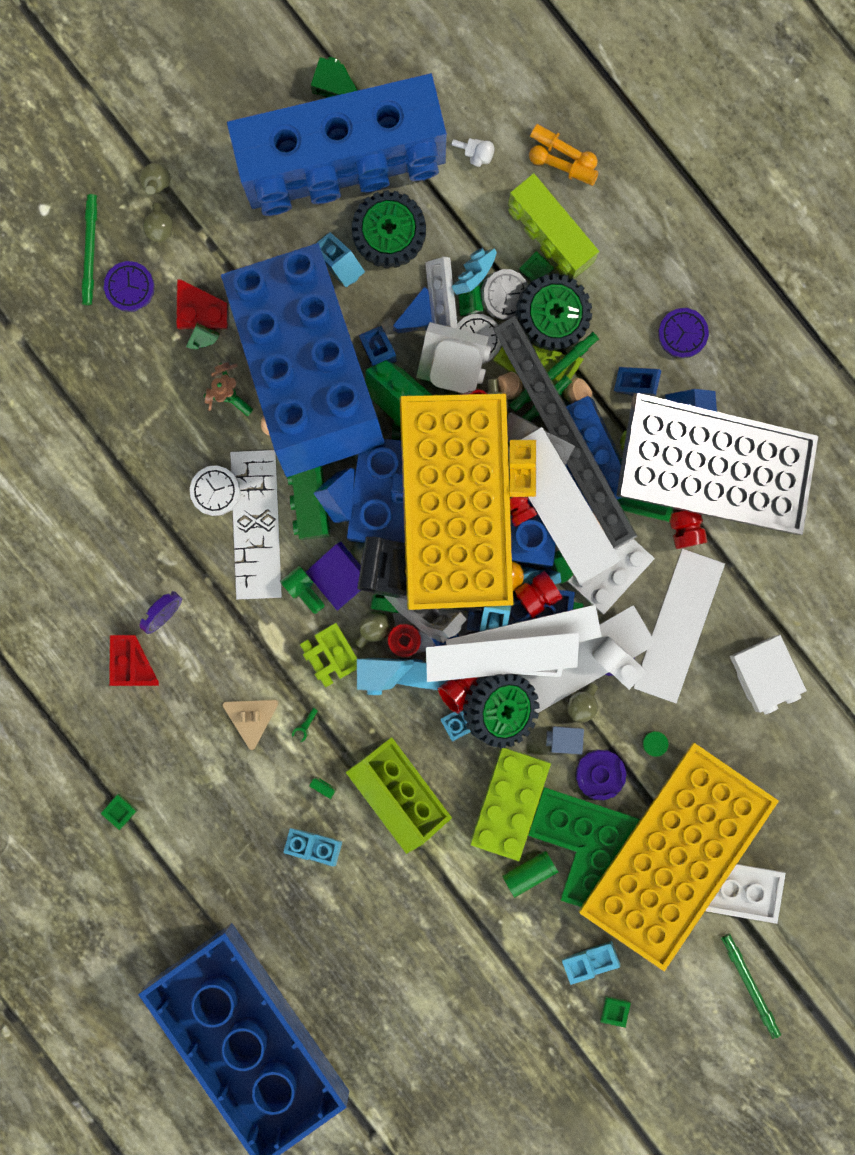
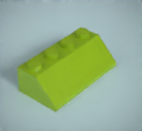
M392 737L346 771L348 777L406 854L423 845L452 819Z

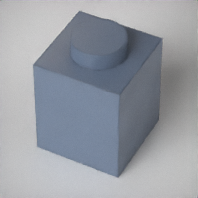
M551 726V731L546 733V746H550V751L553 753L582 754L584 729L580 727Z

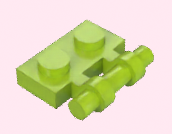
M337 623L314 635L319 643L316 647L313 648L309 640L300 644L304 651L303 656L305 660H309L316 672L314 674L317 680H321L325 688L334 683L329 676L333 671L341 679L357 670L358 658ZM323 651L331 663L327 667H324L318 657V654Z

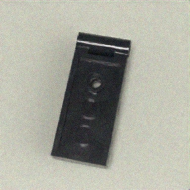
M374 536L365 537L357 589L407 600L405 543ZM461 607L452 609L480 613L481 611H483L484 607Z

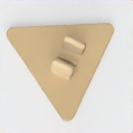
M278 701L224 702L223 708L248 748L254 750L278 706Z

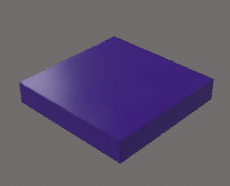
M341 541L306 571V574L337 611L361 591L357 589L361 565Z

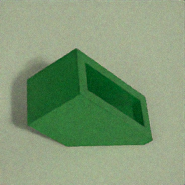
M327 57V59L319 58L311 82L312 94L329 98L357 91L341 61L333 57Z

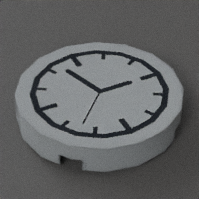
M501 269L489 275L481 287L482 304L489 315L499 320H508L515 316L517 301L522 291L528 286L527 281L520 273L512 269Z

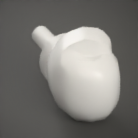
M471 138L468 143L454 139L452 141V146L465 149V156L470 157V163L474 166L480 167L482 164H489L493 158L495 148L490 141L474 140Z

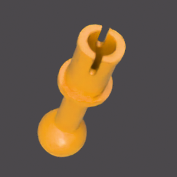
M536 124L530 137L548 147V151L551 152L555 148L570 158L578 160V163L585 167L596 168L598 160L594 153L590 151L582 153L558 139L560 133L555 134Z
M541 145L534 146L529 152V159L534 165L547 164L569 173L568 179L570 180L575 178L591 186L597 180L598 171L578 163V160H575L572 164L550 155L548 150Z

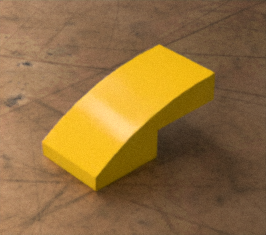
M510 440V497H536V440Z

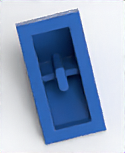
M426 287L421 290L395 322L393 331L396 333L427 330L429 323H432L429 290Z
M382 326L359 335L372 367L385 360L391 363L397 362L395 351Z
M619 367L614 391L630 396L640 393L655 397L662 370Z
M691 389L665 394V400L717 412L716 391Z
M349 468L336 472L314 492L318 501L335 523L352 520L355 469Z

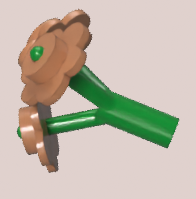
M221 362L215 367L216 372L211 374L212 378L222 374L223 376L214 379L211 383L212 389L207 388L206 393L203 395L205 403L209 404V411L212 409L213 400H216L217 402L233 404L246 416L252 413L253 408L236 394L234 389L237 384L236 380L228 375V372L235 369L237 364L230 366L229 362Z

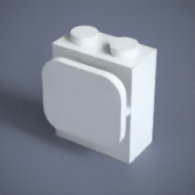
M430 322L426 331L416 378L431 381L436 387L460 393L476 390L477 383H483L486 369L481 368L483 360L488 361L491 346H487L489 337Z
M774 635L730 656L737 671L739 682L747 699L752 703L755 712L771 713L778 709V704L784 701L787 704L795 702L802 698L801 693L806 692V688L781 635Z

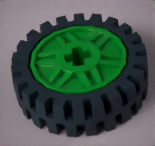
M384 190L383 193L379 194V192H376L372 197L368 196L364 199L363 203H360L353 216L352 236L359 253L369 263L372 262L378 267L390 268L394 266V268H397L402 264L406 265L421 251L426 237V222L421 208L408 195H402L399 191L389 192V190ZM387 225L392 227L391 234H387L385 230Z
M564 274L545 275L532 281L520 294L516 304L515 317L518 318L529 341L535 344L537 348H544L549 351L567 348L578 342L586 334V330L589 329L591 324L589 321L592 319L593 314L590 313L592 303H589L588 299L590 297L588 293L585 294L583 291L585 288L582 285H578L577 280L574 278L569 279ZM552 308L553 310H557V316L550 314V310Z
M497 674L494 676H484V678L479 677L476 680L478 685H471L469 688L473 692L472 695L466 694L465 700L469 701V703L463 705V710L467 712L463 714L464 720L468 722L466 723L467 729L480 741L496 748L515 746L514 742H522V735L528 737L530 734L528 727L534 729L536 723L532 722V719H538L539 713L535 712V709H540V705L535 701L539 698L538 694L534 692V686L518 674Z

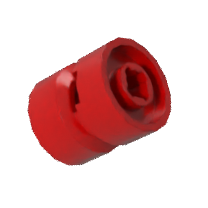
M688 511L672 513L670 526L671 529L676 531L673 535L675 549L708 543L705 529L700 527V524L703 522L702 514Z
M545 571L533 578V584L524 583L514 590L531 618L543 612L545 604L551 606L563 599L559 590Z
M400 624L389 633L388 645L391 651L398 656L409 657L415 654L420 647L421 636L418 630L411 625Z
M479 677L447 680L438 688L439 696L454 713L458 714L463 711V705L469 703V701L465 700L466 694L472 695L473 692L469 688L471 685H478L476 680Z

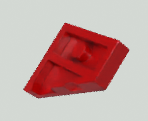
M177 279V329H194L196 324L199 323L209 329L228 330V304L181 279Z
M110 635L109 686H159V681L136 635Z

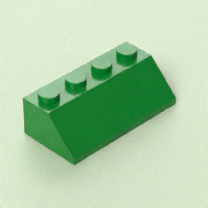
M387 360L366 369L365 383L370 398L399 426H401V396H433L404 369Z
M323 466L287 477L288 485H293L294 495L289 496L291 510H296L297 520H292L294 535H299L300 540L331 537L328 513L314 495V492L324 484Z

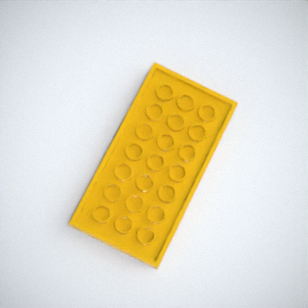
M506 394L401 396L400 419L407 609L513 605Z
M693 742L578 912L649 962L665 971L779 800Z

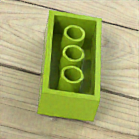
M534 173L510 192L508 212L516 221L520 219L525 225L524 231L532 240L536 239L541 244L540 250L548 259L552 258L556 262V269L560 275L564 274L569 279H575L595 263L599 254L597 247Z
M507 747L500 748L470 839L471 846L520 861L551 766L549 761Z

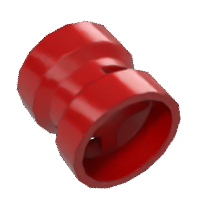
M513 497L510 499V514L514 527L537 515L534 507H530L528 504V497Z

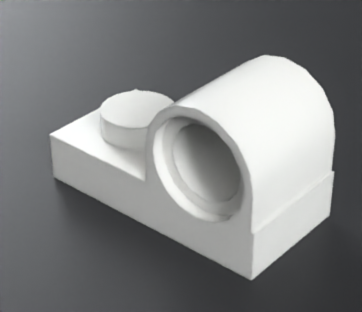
M610 636L592 653L594 659L608 672H611L629 690L647 672Z

